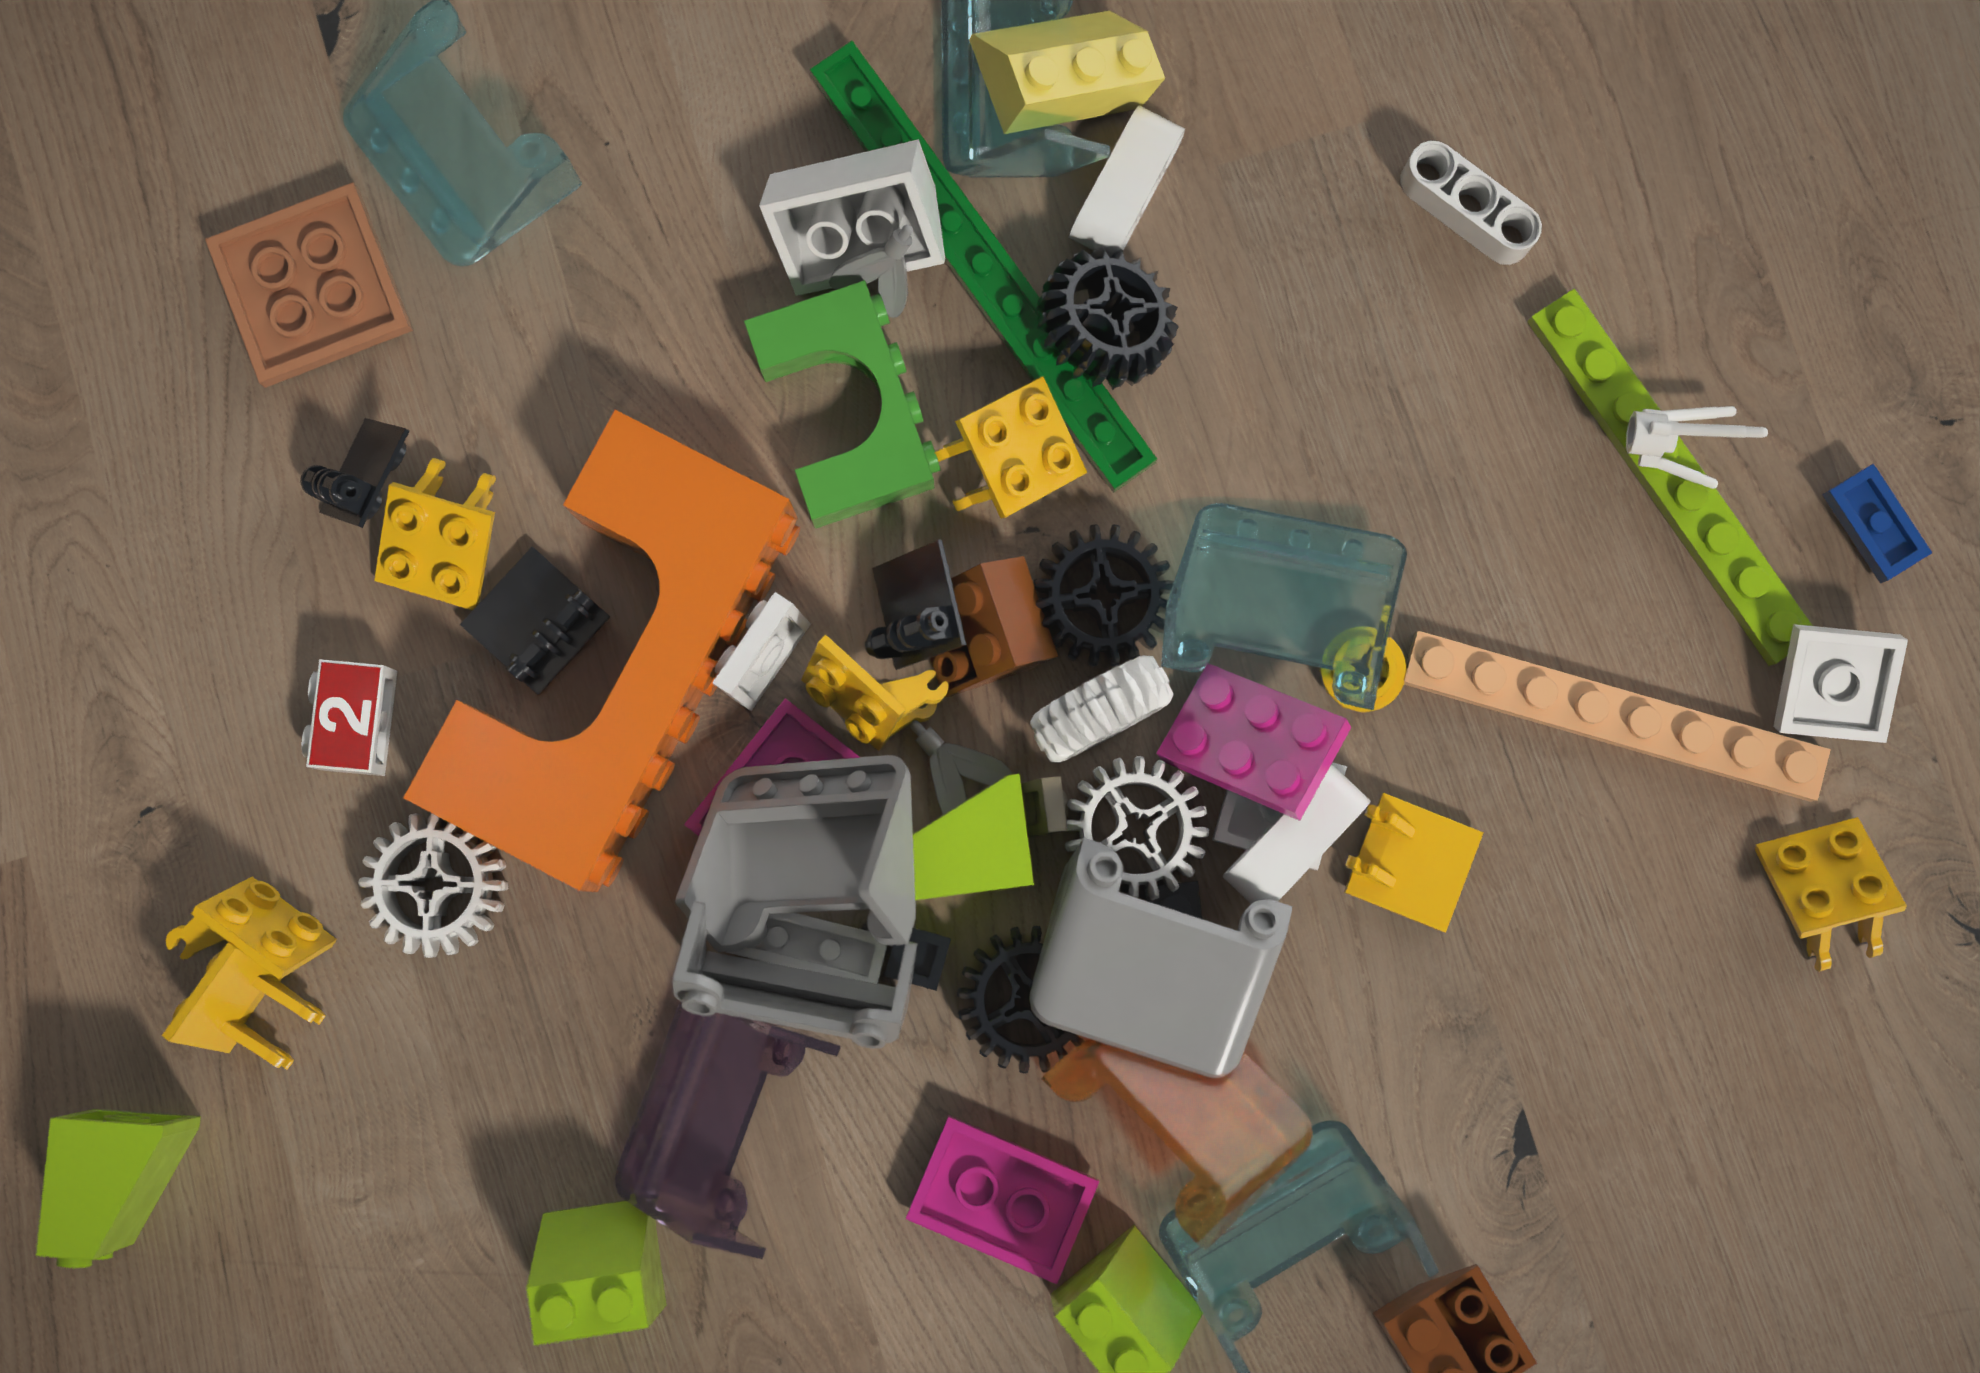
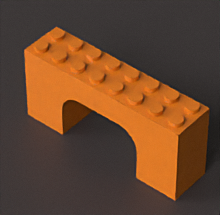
M616 409L563 506L581 524L652 560L657 570L660 587L655 611L602 710L594 722L583 732L569 739L550 742L540 741L476 707L456 700L403 797L409 802L579 891L598 892L602 884L610 887L617 877L624 862V858L618 856L627 837L635 839L642 830L649 815V810L643 807L653 788L660 792L670 778L675 763L670 761L669 758L677 743L680 741L686 744L694 733L700 719V715L694 712L703 695L706 694L711 697L717 689V686L712 682L718 675L715 673L718 660L729 646L734 645L737 647L747 633V619H745L754 599L759 602L765 599L775 579V574L770 572V569L779 553L786 556L790 552L800 532V527L795 525L798 517L790 499Z

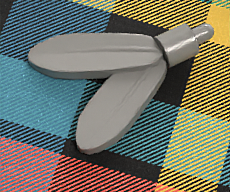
M904 225L902 229L894 230L884 247L867 251L837 266L829 280L830 286L837 290L864 280L868 284L878 278V291L882 297L887 315L897 318L905 308L908 297L907 269L904 255L912 244V237L910 236L913 232L912 226Z
M917 720L910 723V728L918 736L915 742L928 756L931 755L932 778L938 803L943 814L967 800L960 775L983 784L991 785L1004 776L1012 774L1011 770L1001 760L967 747L952 743L943 744L944 741L931 726L926 730Z

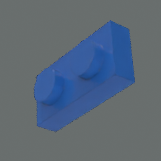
M1874 463L1822 494L1880 583L1892 579L1932 554L1929 546Z

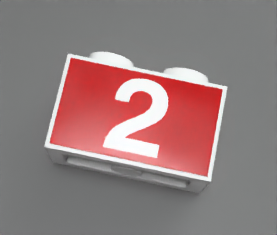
M319 659L318 672L312 673L308 685V699L311 704H314L312 723L305 727L301 743L302 754L304 757H307L306 767L323 771L385 776L397 679L396 670L385 665Z

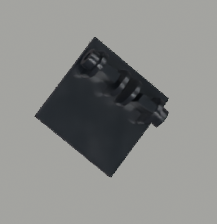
M365 418L340 471L320 465L309 466L301 475L300 483L302 489L306 494L324 502L320 513L363 528L366 520L371 519L380 508L383 499L381 489L390 471L395 470L405 456V440L410 430Z
M942 539L872 568L886 627L875 628L868 634L865 641V649L869 655L881 660L893 658L895 670H900L966 645Z
M531 547L460 625L502 662L514 677L520 682H524L539 696L608 621L610 616L534 547Z

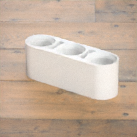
M1140 105L1137 106L1080 210L1069 238L1091 250H1097L1102 246L1109 257L1120 249L1124 250L1184 136L1185 129Z
M1440 141L1421 143L1412 152L1401 173L1400 179L1403 192L1411 200L1499 264L1511 265L1519 262L1526 256L1538 241L1542 231L1540 217L1533 208L1451 147ZM1429 164L1438 171L1440 179L1427 180L1423 178L1417 170V165ZM1471 195L1475 197L1480 203L1481 211L1471 212L1466 210L1461 205L1459 196ZM1512 226L1517 228L1523 237V243L1516 244L1508 241L1503 236L1501 227Z
M1331 764L1301 820L1299 821L1281 813L1223 875V878L1251 904L1262 899L1278 902L1364 811L1371 800Z

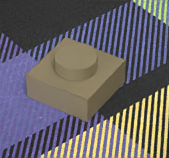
M1061 776L1021 783L1028 837L1067 831L1066 819L1069 807L1067 806V795L1062 790Z

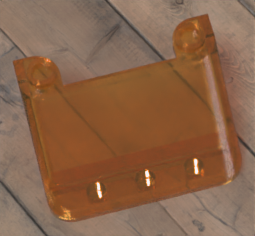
M1087 1039L1061 1058L1041 1078L1061 1099L1075 1103L1090 1099L1108 1083L1196 1176L1177 1196L1175 1203L1176 1218L1185 1232L1204 1250H1207L1306 1152L1312 1141V1125L1304 1111L1245 1052H1243L1240 1063L1231 1073L1220 1078H1210L1096 1040Z

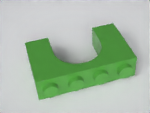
M864 280L744 320L765 382L816 365L838 363L861 371L874 383L880 393L882 407L879 421L874 431L861 445L846 453L795 469L815 529L935 489L932 473L941 471L940 465L934 453L935 450L931 440L924 443L920 441L915 424L923 422V416L914 391L904 394L898 375L907 371L897 342L887 345L881 326L890 324L880 293L870 296Z

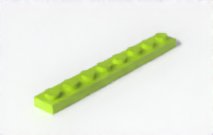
M1572 289L1531 316L1527 323L1768 666L1783 660L1788 655L1793 624L1813 625L1716 488H1708L1658 468L1638 466L1639 455L1627 453L1626 436L1632 413L1634 411L1643 412L1644 409L1660 410V408L1576 289ZM1678 435L1675 451L1673 453L1664 452L1662 458L1706 475Z

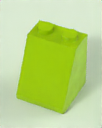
M1020 774L1004 776L913 833L915 900L1034 885Z
M91 1109L50 1118L36 1256L57 1257L56 1266L86 1268L92 1266V1260L113 1258L114 1251L133 1245L200 1128L201 1116Z
M652 1196L543 1213L526 1287L534 1346L647 1329L667 1306Z
M1132 1225L1050 1294L1055 1318L1099 1373H1169L1176 1364L1204 1313L1201 1306L1135 1225Z

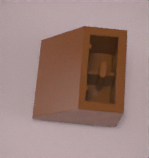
M1024 556L981 563L951 578L966 645L930 658L936 671L939 686L944 681L948 682V691L944 698L1022 673L1058 657L1049 628L1042 625L1045 616L1043 610L1036 606V601L1039 598Z
M1476 1264L1418 1284L1373 1312L1374 1317L1408 1373H1523L1537 1364L1526 1343Z

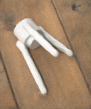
M1733 406L1664 411L1644 409L1643 412L1634 411L1630 417L1626 436V451L1628 454L1639 455L1638 466L1658 468L1688 481L1714 489L1718 486V481L1715 478L1662 458L1664 452L1673 453L1675 451L1678 435L1764 438L1768 435V430L1765 427L1678 423V421L1732 417L1737 413L1736 408Z

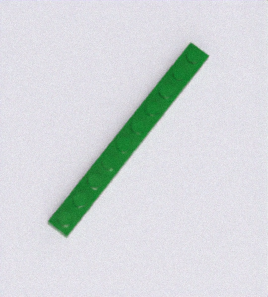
M850 41L809 69L811 78L865 152L919 139L936 188L945 262L1029 378L1033 381L1044 376L1069 433L1113 493L1156 464L1157 457L1103 383L1092 388L1088 374L1083 373L1081 377L1073 379V369L1075 367L1068 362L1056 366L1057 356L1060 354L1057 349L1044 348V340L1048 333L1037 330L1038 319L1042 315L1036 310L1040 297L855 43Z

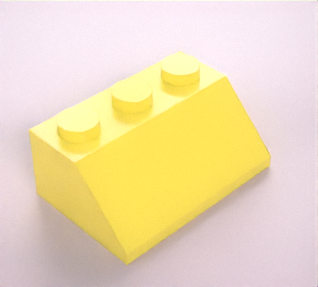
M1111 11L974 33L969 38L1004 134L1135 110L1137 106L1140 105L1142 107L1165 79L1148 31Z

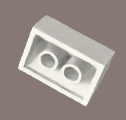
M919 139L781 171L769 176L759 207L796 296L832 288L829 280L837 266L867 251L884 247L894 230L902 229L904 225H910L913 228V232L910 235L912 237V244L904 255L907 272L944 264L945 262L936 188Z

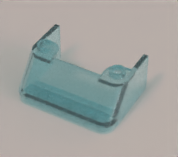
M941 0L943 163L950 173L968 178L1057 177L1110 157V146L1073 136L1069 128L1061 124L1004 134L969 38L974 33L1063 19L1069 12L1073 0Z
M1334 1120L1315 1124L1176 1207L1164 1217L1159 1228L1161 1242L1237 1373H1250L1235 1347L1234 1342L1250 1333L1258 1325L1262 1316V1306L1253 1289L1344 1234L1348 1236L1358 1250L1369 1254L1384 1252L1404 1241L1429 1278L1439 1273L1412 1215L1351 1130L1344 1123Z

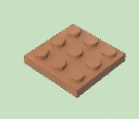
M354 182L205 239L258 382L265 388L413 331L360 190Z

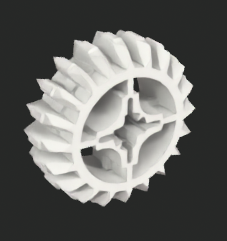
M1143 655L1129 660L1083 683L1081 686L1067 692L1036 712L1030 721V725L1035 733L1034 738L1040 750H1044L1050 762L1060 763L1117 735L1167 706L1174 695L1168 684L1170 680L1162 667L1159 668L1153 656Z
M1136 756L1133 761V772L1126 773L1123 760L1116 758L1112 762L1115 777L1109 778L1106 771L1101 766H1098L1093 770L1094 777L1100 784L1098 788L1095 789L1084 780L1080 781L1077 785L1079 791L1088 797L1086 803L1076 799L1068 801L1067 806L1069 809L1081 813L1080 821L1066 820L1067 831H1079L1080 839L1067 842L1065 849L1067 852H1072L1077 849L1083 838L1093 840L1091 832L1093 813L1099 801L1105 796L1116 818V827L1114 832L1100 843L1110 847L1115 852L1122 848H1131L1136 850L1148 862L1153 870L1152 872L1146 874L1123 872L1120 884L1128 885L1126 895L1135 898L1139 896V885H1145V887L1147 886V894L1150 900H1155L1159 898L1157 881L1162 879L1166 887L1171 892H1174L1179 888L1177 880L1172 875L1174 870L1177 869L1188 878L1192 877L1195 873L1193 867L1186 863L1184 858L1186 855H1189L1193 858L1201 859L1205 855V850L1191 845L1192 837L1206 838L1209 836L1208 828L1193 827L1192 819L1206 815L1207 810L1205 806H1198L1189 810L1186 801L1194 798L1199 793L1195 786L1190 787L1180 794L1175 787L1183 780L1184 774L1178 770L1171 775L1168 782L1163 780L1161 776L1165 770L1164 761H1156L1151 774L1144 773V757ZM1126 785L1146 786L1162 794L1166 800L1151 809H1139L1127 797H1124L1119 787ZM1124 811L1127 815L1135 814L1136 820L1141 816L1147 819L1153 814L1158 813L1159 817L1150 822L1149 827L1143 832L1147 839L1145 843L1151 850V853L1144 843L1136 844V837L1131 842L1124 839L1117 845L1112 844V841L1121 836L1122 831L1128 827ZM1176 813L1179 823V838L1172 856L1166 861L1160 852L1161 848L1156 840V831L1165 819Z
M414 813L409 815V831L401 823L394 822L389 826L390 833L394 839L393 843L382 837H377L373 841L376 849L383 854L380 858L365 856L363 859V864L366 867L375 869L374 877H362L358 881L360 887L373 888L374 896L361 900V906L363 909L378 907L380 912L369 921L372 928H381L390 924L383 940L387 944H395L404 936L402 951L404 953L414 954L422 942V951L426 958L437 956L440 943L447 955H454L459 952L458 936L467 946H474L478 943V936L472 927L473 925L484 931H491L493 929L494 923L484 913L486 909L494 912H502L505 905L501 901L491 899L493 890H508V882L493 880L492 873L506 868V862L502 859L488 861L487 856L492 854L497 847L485 841L476 845L480 838L466 831L463 833V829L449 822L446 825L444 819L432 813L428 818L427 825L421 814ZM445 841L455 845L466 856L472 868L473 877L459 876L452 870L449 861L450 854L444 853ZM427 842L426 851L421 852L419 865L409 874L396 875L404 857L416 846ZM435 876L443 878V881L457 882V886L443 887L442 890L438 889L433 892L425 891V887L411 886V882L425 881V879H431ZM395 891L406 892L414 897L417 902L418 916H423V927L411 921L404 914L398 904ZM473 893L467 908L461 916L451 924L441 928V917L447 916V908L451 899L458 894Z

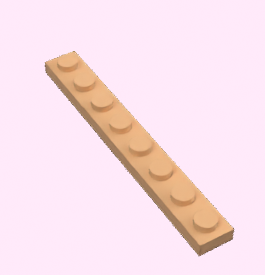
M1422 631L1414 633L1406 661L1404 685L1809 802L1818 801L1831 749Z

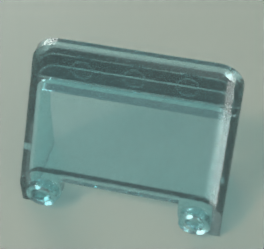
M431 0L414 14L347 103L343 114V121L349 134L440 255L453 265L468 266L482 259L582 185V182L567 155L550 136L541 133L523 134L510 146L506 147L438 58L439 54L463 37L467 31L449 0Z
M1224 503L1207 505L1196 515L1167 601L1161 666L1188 672L1202 671L1210 661L1214 647L1217 646L1335 670L1332 688L1337 700L1351 706L1374 710L1407 558L1406 548L1398 539L1386 534Z

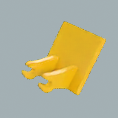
M1044 376L956 420L955 423L962 438L950 442L934 452L938 462L960 453L972 451L987 485L967 492L966 496L954 499L952 503L956 511H960L972 505L992 500L1000 519L1008 517L1088 473Z
M432 458L426 472L413 488L396 482H392L388 486L374 581L474 610L480 602L495 512L486 510L493 497V492L489 491V489L495 483L496 477L483 473L478 480L476 488L463 505L435 497L437 490L443 482V477L438 475L445 468L446 462Z
M827 635L818 641L801 678L806 684L805 687L808 694L815 702L826 708L830 706L845 720L846 728L857 740L865 744L870 743L878 751L887 743L892 735L909 725L912 721L925 722L929 720L936 711L937 703L943 700L948 691L947 681H944L936 690H930L927 687V684L936 675L935 670H927L920 675L879 684ZM924 703H927V704H928V705H927L925 708H923V709L918 708V707H920L921 705H923Z
M1382 793L1377 806L1369 804L1364 815L1372 820L1358 856L1348 855L1345 866L1352 869L1344 893L1446 933L1484 832Z
M1859 817L1756 844L1755 852L1799 938H1807L1808 956L1816 955L1814 966L1816 971H1824L1832 966L1829 952L1832 928L1858 921L1859 942L1868 943L1867 957L1872 958L1883 954L1881 934L1884 916L1905 911L1907 905Z
M252 876L197 904L191 913L194 917L186 925H180L167 934L166 947L168 950H171L183 939L186 946L180 955V959L184 960L194 956L200 950L227 940L280 980L332 948L337 939L323 929L318 919L310 914L298 911L282 899L277 889L272 885L259 881Z
M228 942L224 949L209 961L206 967V974L191 995L177 1006L173 1013V1020L161 1036L172 1043L230 1053L238 1042L277 1068L282 1066L288 1070L294 1059L248 1027L245 1022L265 994L310 1023L314 1021L320 1025L326 1015L318 1007L304 1000L280 982L282 978L279 980Z

